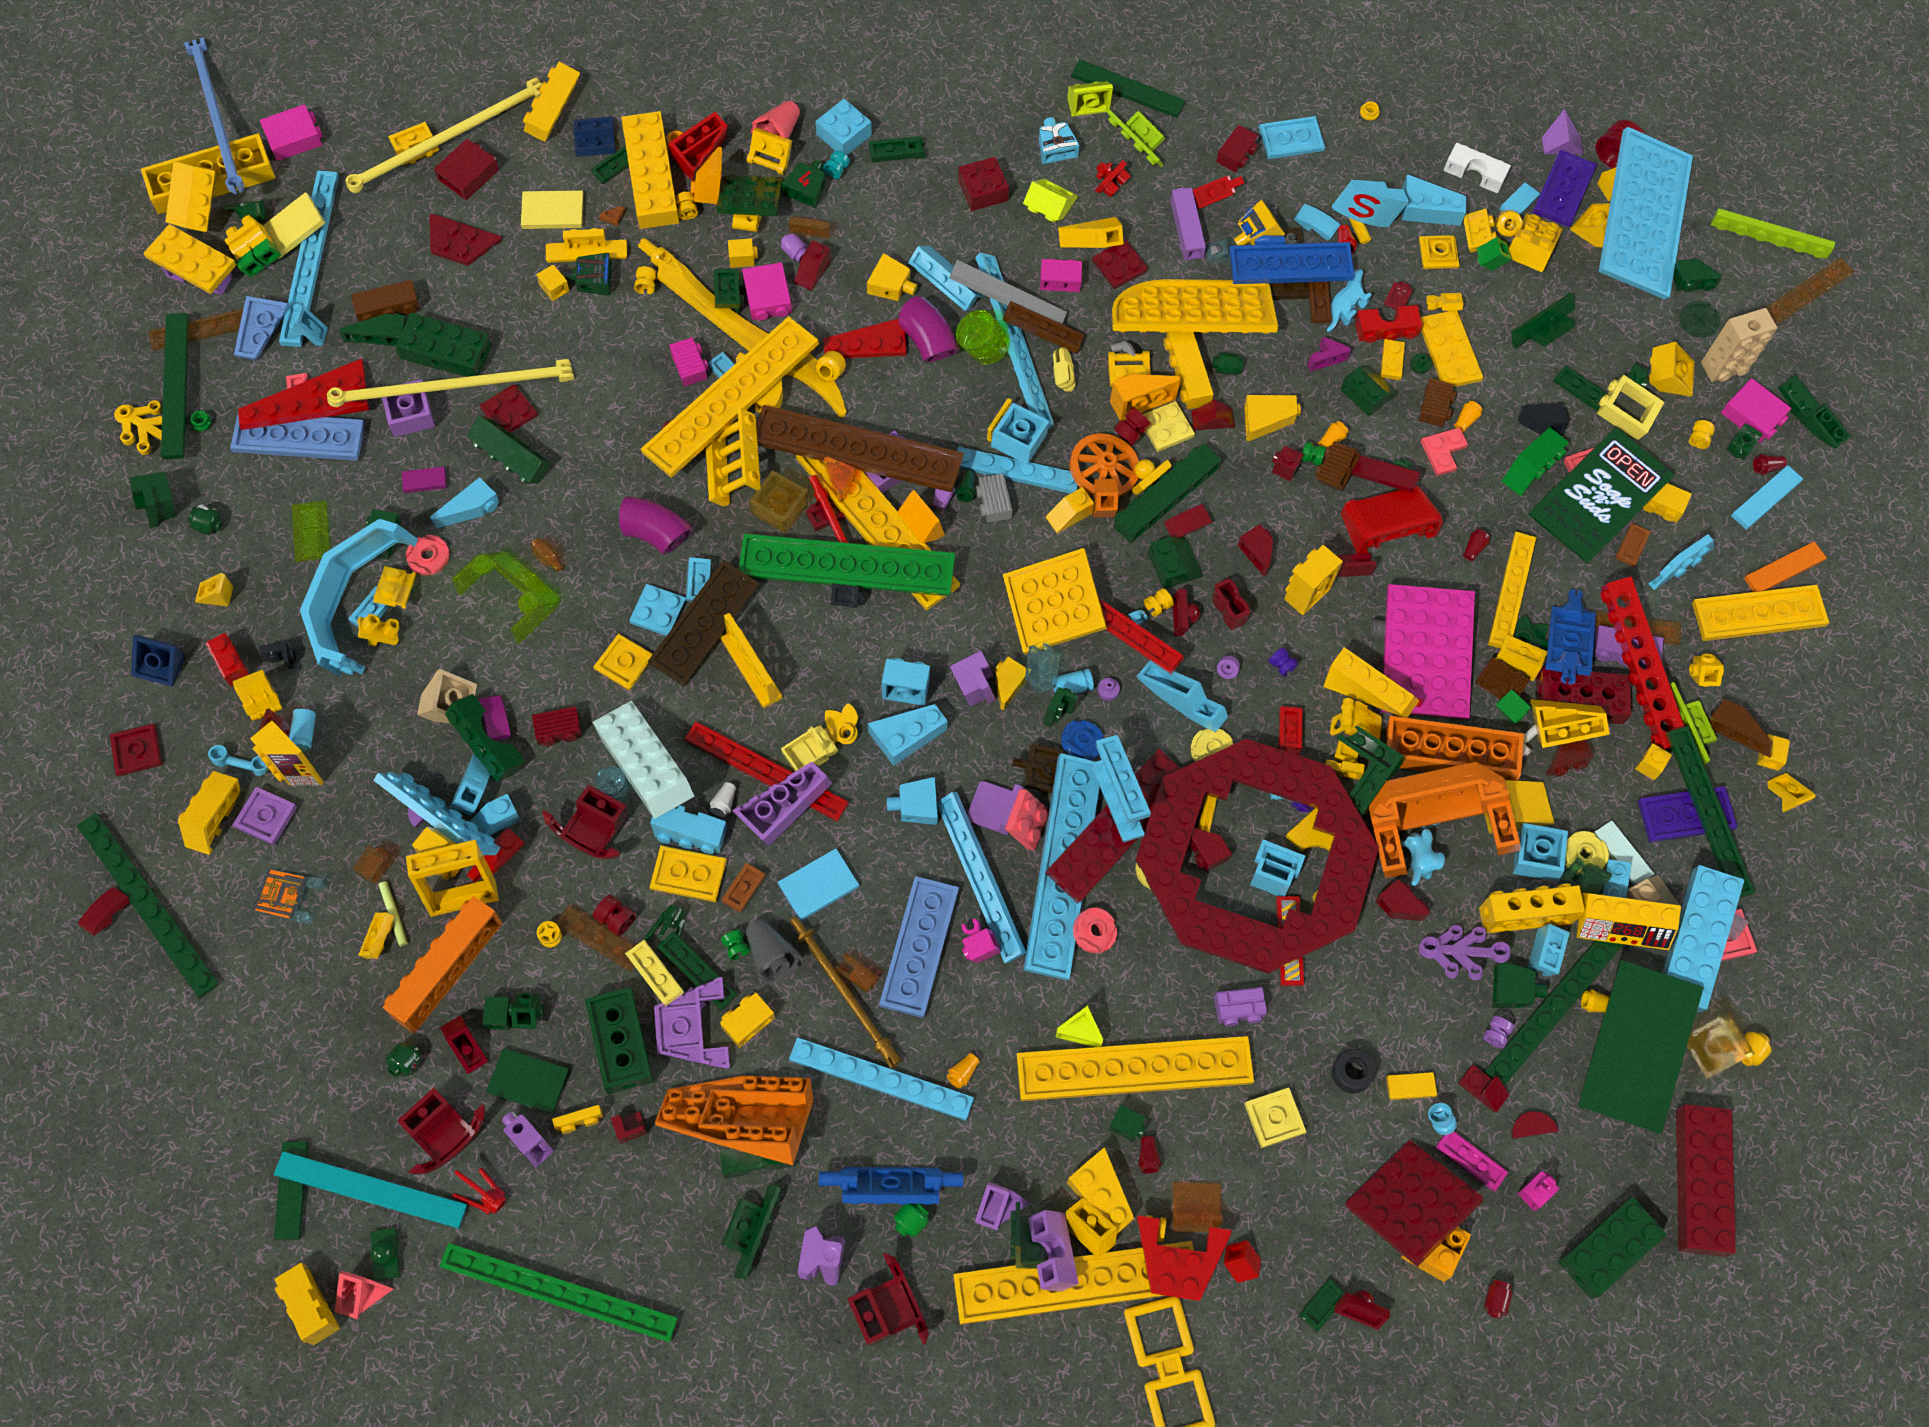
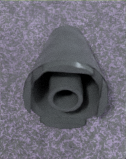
M756 919L748 924L746 936L762 982L772 984L770 980L776 979L780 982L792 975L799 967L798 961H802L799 952L765 920Z

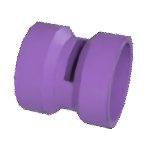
M1493 1016L1490 1021L1491 1027L1485 1031L1483 1039L1497 1048H1504L1507 1043V1036L1512 1033L1514 1025L1504 1018Z

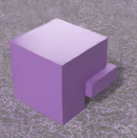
M982 651L950 666L969 706L985 699L988 703L996 700L986 681L994 676Z

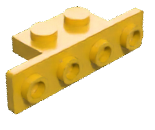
M592 228L589 230L572 229L570 231H563L564 243L546 244L547 263L574 262L579 256L610 253L611 260L627 258V241L606 240L604 229Z

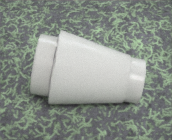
M724 783L711 800L710 811L713 814L725 817L731 812L736 787L733 784Z

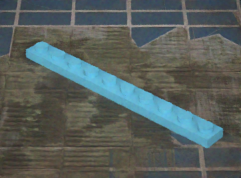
M317 171L311 199L324 219L325 224L301 242L288 299L289 308L285 313L279 339L281 346L302 347L304 335L291 336L299 306L303 305L310 311L339 180L337 172Z
M980 252L976 256L979 270L1004 282L996 257ZM990 298L1018 377L1020 388L1026 400V405L1029 411L1049 420L1048 429L1054 426V422L1020 328L1002 320L1008 306Z

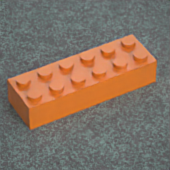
M1395 716L1389 717L1386 726L1385 744L1406 757L1400 769L1431 772L1478 762L1502 776L1505 780L1518 781L1521 775L1524 733Z
M474 896L470 900H466L462 904L460 913L456 918H452L446 924L443 934L432 941L430 950L426 955H422L416 961L413 971L402 978L400 987L395 993H391L386 998L385 1005L382 1008L390 1017L415 1034L503 923L497 913Z

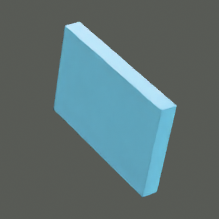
M1316 116L1259 124V131L1268 159L1325 150Z
M837 849L832 850L778 881L780 889L800 921L859 888L858 882Z

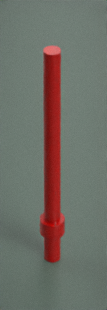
M817 475L809 477L815 491L814 496L817 502L821 503L838 542L848 543L829 503L826 489L822 488Z

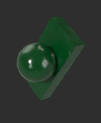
M396 1228L370 1232V1256L373 1263L374 1281L400 1278Z

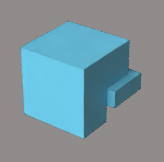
M1262 840L1254 861L1258 865L1250 885L1276 896H1285L1293 877L1297 878L1305 855Z

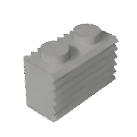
M1004 474L980 477L975 490L977 498L982 500V504H980L981 516L986 517L987 523L1012 519V508Z

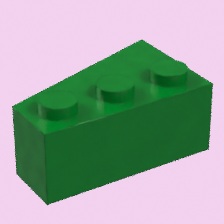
M1549 427L1518 455L1501 482L1519 496H1522L1537 479L1539 480L1547 470L1549 471L1555 465L1557 460L1560 461L1567 453L1565 448L1569 442Z

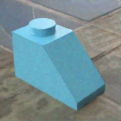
M508 794L487 803L470 820L471 823L478 827L477 830L489 836L521 821Z

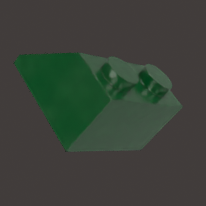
M1359 366L1344 378L1340 389L1369 417L1398 394L1370 366Z
M1170 536L1150 543L1148 555L1164 589L1203 577L1188 540Z

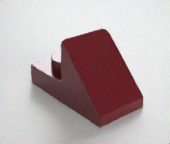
M1473 1064L1458 1082L1461 1087L1494 1113H1497L1509 1097V1093L1497 1076L1491 1079Z

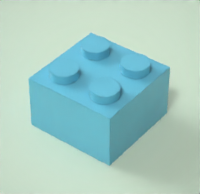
M843 99L816 120V135L832 149L848 155L872 136L871 121Z
M1012 403L993 431L991 447L1028 465L1047 436L1050 421Z
M900 658L886 659L882 678V699L925 706L930 683V666L918 661L914 663L905 662Z
M1522 823L1518 831L1521 851L1515 852L1513 874L1558 882L1564 873L1568 831Z

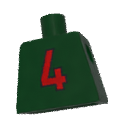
M814 160L811 166L799 163L781 183L782 195L816 209L826 184L825 173L822 171L824 165L818 160Z

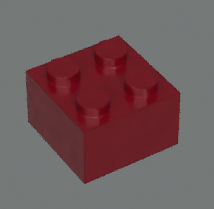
M996 157L958 167V182L971 212L1008 201L1009 186Z

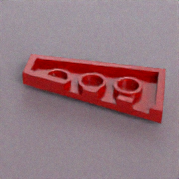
M899 318L823 338L824 353L836 351L843 358L906 356L905 331L899 325Z

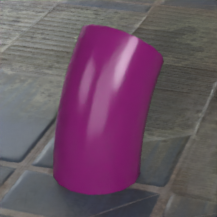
M916 296L904 304L899 314V325L917 346L924 363L938 361L960 351L951 327L932 303L922 296Z
M627 496L621 503L619 524L622 534L649 543L662 555H666L674 550L693 531V527L685 519L656 502Z

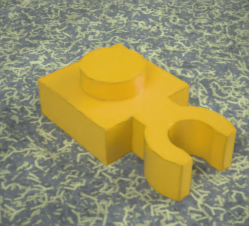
M1441 293L1440 297L1435 295L1427 296V310H1435L1437 308H1442V311L1463 310L1461 293Z
M1326 760V765L1332 766L1335 773L1340 777L1360 780L1364 773L1365 764H1359L1355 760L1342 761V763Z

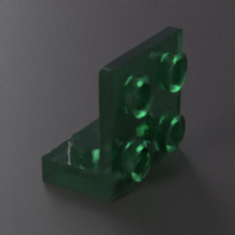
M1016 1202V1210H1011V1259H1016V1268L1037 1269V1265L1045 1262V1248L1038 1242H1032L1029 1221L1021 1220L1020 1202Z

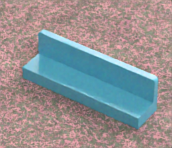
M918 246L908 263L964 311H969L977 298L985 297V295L950 279L949 277L954 266L931 246Z

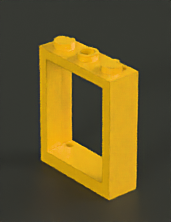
M476 839L406 856L408 876L431 917L458 911L462 904L473 896L484 904L499 901L496 881ZM476 865L484 881L433 893L425 877Z

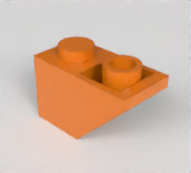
M1095 479L1093 518L1114 517L1118 510L1116 479Z

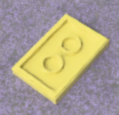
M583 191L523 192L522 229L582 228Z
M305 192L263 226L282 255L278 258L279 260L324 225L325 221L310 195Z

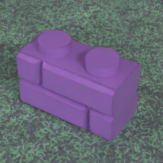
M1262 987L1216 992L1214 996L1219 1024L1225 1023V1026H1235L1239 1024V1021L1245 1020L1249 1024L1259 1023L1267 1014Z

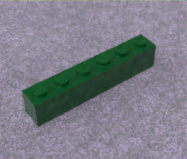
M1205 443L1199 448L1194 447L1186 459H1180L1174 465L1173 470L1162 474L1159 481L1155 485H1149L1141 497H1135L1130 502L1128 508L1118 511L1114 516L1113 527L1131 544L1220 468L1222 459Z

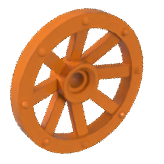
M1099 433L1086 436L1076 444L1070 456L1069 467L1076 484L1080 488L1083 487L1086 493L1094 496V485L1085 478L1095 472L1100 474L1099 479H1106V476L1110 475L1111 479H1116L1119 498L1126 495L1135 486L1138 480L1135 474V466L1139 460L1134 450L1125 441L1110 434ZM1096 444H1107L1106 452H1103ZM1088 447L1097 456L1080 454V452ZM1113 447L1120 450L1122 454L1114 455L1112 453ZM1128 460L1131 470L1118 462ZM1078 461L1095 464L1081 472ZM1116 470L1130 478L1123 486Z

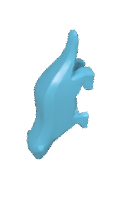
M1362 269L1354 271L1353 281H1348L1347 286L1333 298L1331 302L1332 323L1327 328L1328 333L1336 327L1339 319L1346 326L1351 324L1354 320L1353 316L1357 313V311L1353 310L1356 304L1364 309L1370 300L1368 299L1371 298L1372 294H1364L1361 284Z

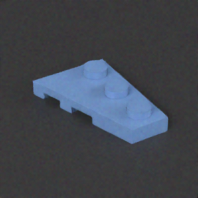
M246 296L234 356L257 361L289 308V304Z

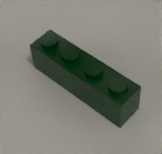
M479 415L466 435L472 440L471 444L480 450H486L488 457L495 461H501L504 464L503 468L512 473L516 472L520 475L518 478L526 484H538L551 465L550 461L489 417Z

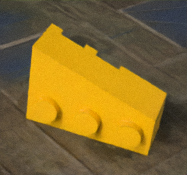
M212 771L210 776L203 781L201 789L197 795L191 798L190 805L185 812L180 814L178 819L185 847L208 855L211 854L213 849L210 848V844L214 836H219L222 829H219V825L224 816L229 817L241 792L237 778Z
M1104 1147L1071 1175L1067 1180V1184L1080 1199L1085 1198L1118 1228V1235L1132 1223L1134 1217Z

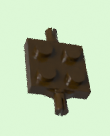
M1031 744L1027 759L1014 757L1012 766L1024 768V788L1052 794L1058 756L1061 753L1069 754L1066 751Z

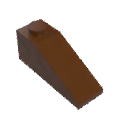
M1725 699L1710 717V725L1713 731L1771 758L1773 755L1772 740L1745 708L1736 702Z

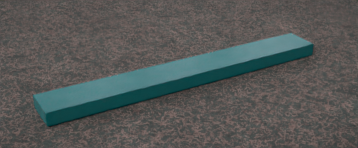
M282 1152L274 1172L276 1177L456 1229H460L468 1206L467 1204L286 1152Z

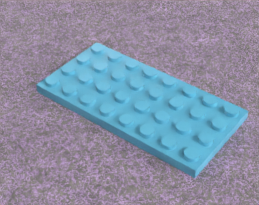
M1630 127L1623 130L1599 266L1600 273L1662 299L1670 297L1693 155Z

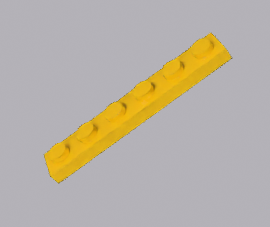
M1515 532L1487 644L1489 646L1501 648L1505 636L1513 637L1536 541L1534 536Z

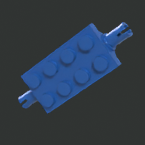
M1575 589L1569 591V599L1566 605L1563 607L1552 606L1545 669L1562 672L1561 681L1565 684L1567 678H1569L1568 684H1573L1576 681V674L1590 676L1592 671L1596 613L1586 611L1581 603L1583 593L1577 590V595H1575Z
M844 1167V1169H841V1172L819 1171V1187L840 1186V1188H843L842 1203H898L901 1205L914 1203L930 1205L939 1204V1189H942V1187H963V1172H942L939 1168Z

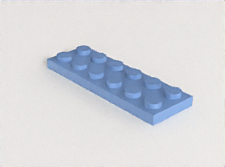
M237 415L230 449L236 453L358 461L365 422L358 419L323 417L241 430Z
M915 876L879 1007L924 1018L959 887Z

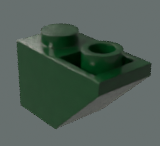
M1698 259L1677 260L1673 275L1676 291L1692 292L1698 289H1703L1704 291L1713 290L1722 279L1721 274Z

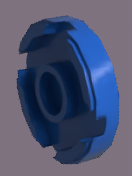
M1071 721L1066 725L1061 734V743L1064 750L1070 756L1093 760L1098 757L1099 752L1095 744L1097 740L1103 739L1101 730L1089 721Z

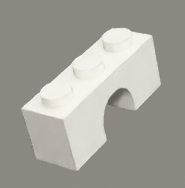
M1456 142L1444 171L1462 178L1467 170H1476L1482 175L1480 186L1498 193L1511 165Z

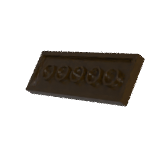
M723 560L648 660V664L685 687L726 631L724 615L730 613L732 618L735 619L758 588L759 583Z

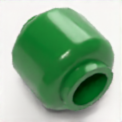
M908 1203L902 1205L894 1214V1220L897 1223L894 1228L904 1237L907 1234L911 1237H916L929 1223V1218L927 1217L929 1212L921 1204Z

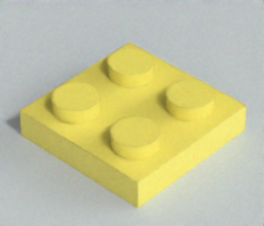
M1176 401L1143 414L1152 423L1146 433L1157 452L1191 439L1195 435Z
M1289 1088L1244 1103L1261 1149L1306 1133Z

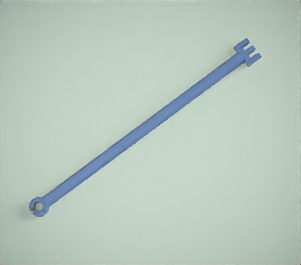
M204 37L200 38L199 44L196 39L192 40V46H190L188 41L184 42L188 55L193 54L228 177L225 183L228 190L233 194H237L236 187L239 193H241L244 189V183L236 171L203 51L208 50Z

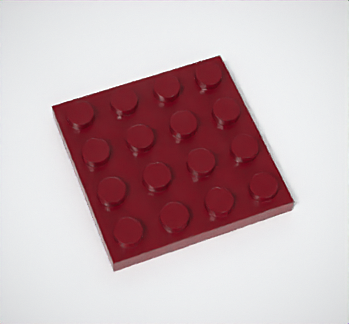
M1409 1140L1345 1203V1206L1418 1267L1483 1202V1196L1413 1141Z

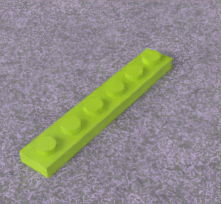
M1719 208L1711 221V226H1715L1719 230H1729L1740 236L1746 235L1758 241L1774 243L1778 247H1787L1794 249L1796 252L1812 254L1817 258L1827 259L1835 246L1834 241Z

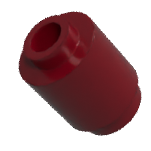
M1492 1280V1284L1488 1286L1483 1307L1484 1310L1488 1311V1316L1502 1319V1316L1508 1315L1513 1294L1510 1284L1499 1280Z

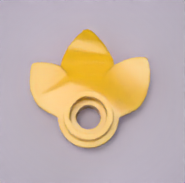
M846 704L842 713L833 710L825 711L827 728L824 730L827 731V735L834 743L841 742L842 744L849 745L856 741L858 737V730L856 728L858 714L854 707ZM850 730L851 735L846 738L844 734L846 731Z

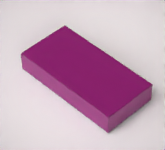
M445 467L402 471L403 492L411 493L447 488Z

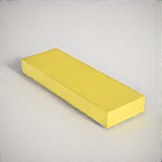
M645 940L625 953L665 1007L684 993Z

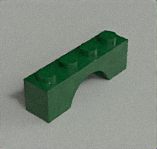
M474 694L452 702L445 716L495 781H502L518 773L525 760L512 744L496 742L484 732L481 718L486 710Z

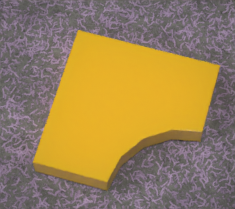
M1317 808L1286 835L1301 852L1313 847L1330 850L1334 836L1312 829L1318 811Z

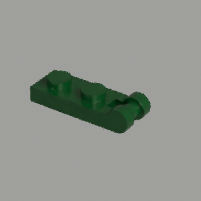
M916 136L869 141L871 162L909 158L923 159L926 157L925 149L923 148V138Z

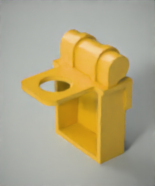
M263 670L233 681L234 689L243 703L242 706L247 715H250L252 721L260 720L264 716L272 713L275 714L277 711L282 710L277 692L275 693Z
M1344 698L1341 705L1342 713L1332 718L1330 734L1334 736L1344 731V734L1351 736L1358 732L1355 726H1359L1380 740L1382 717L1367 709L1368 706L1360 701L1354 702L1351 698ZM1340 719V727L1335 729V725Z

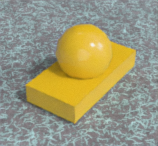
M1143 459L1138 461L1135 466V474L1142 480L1131 489L1132 492L1138 495L1171 468L1170 462L1166 460L1155 468L1150 460Z

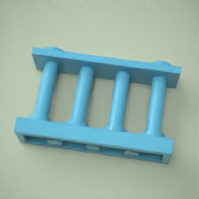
M1118 735L1097 740L1095 745L1101 760L1091 763V766L1122 841L1126 842L1143 837L1145 834L1139 820L1150 817L1151 812Z

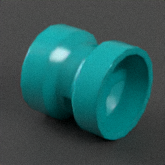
M835 150L830 156V160L825 163L823 169L827 175L839 179L843 174V169H846L850 164V160L846 154Z

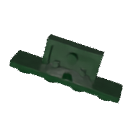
M1568 293L1511 332L1512 346L1517 349L1531 339L1546 347L1573 329L1575 321L1566 315L1575 309L1574 294Z
M768 1186L761 1206L744 1199H739L721 1243V1245L741 1253L733 1275L737 1279L745 1280L753 1270V1259L762 1247V1236L772 1220L770 1215L780 1200V1186Z

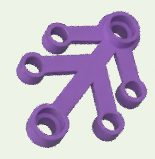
M1453 925L1449 928V931L1437 939L1435 937H1426L1419 945L1420 954L1428 959L1434 958L1445 969V975L1448 978H1456L1459 975V967L1456 963L1450 962L1444 954L1452 955L1468 970L1469 978L1472 980L1482 978V967L1475 964L1467 956L1493 958L1498 963H1504L1510 958V947L1504 942H1497L1491 948L1468 947L1474 942L1480 943L1486 940V930L1482 927L1474 928L1472 933L1462 939V927ZM1450 940L1458 941L1454 945H1445ZM1449 969H1455L1454 972H1450V971H1448V970H1449Z

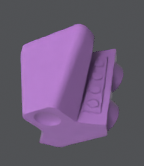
M816 1226L813 1228L806 1227L798 1266L799 1278L810 1281L821 1271L827 1285H837L845 1239L841 1236L823 1239L821 1232H819Z

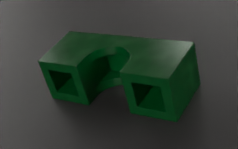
M732 1148L719 1151L722 1173L725 1179L745 1176L749 1172L760 1169L777 1170L796 1166L795 1161L793 1165H789Z

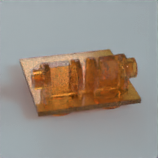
M1172 1183L1173 1231L1208 1232V1227L1221 1228L1223 1215L1220 1209V1184Z

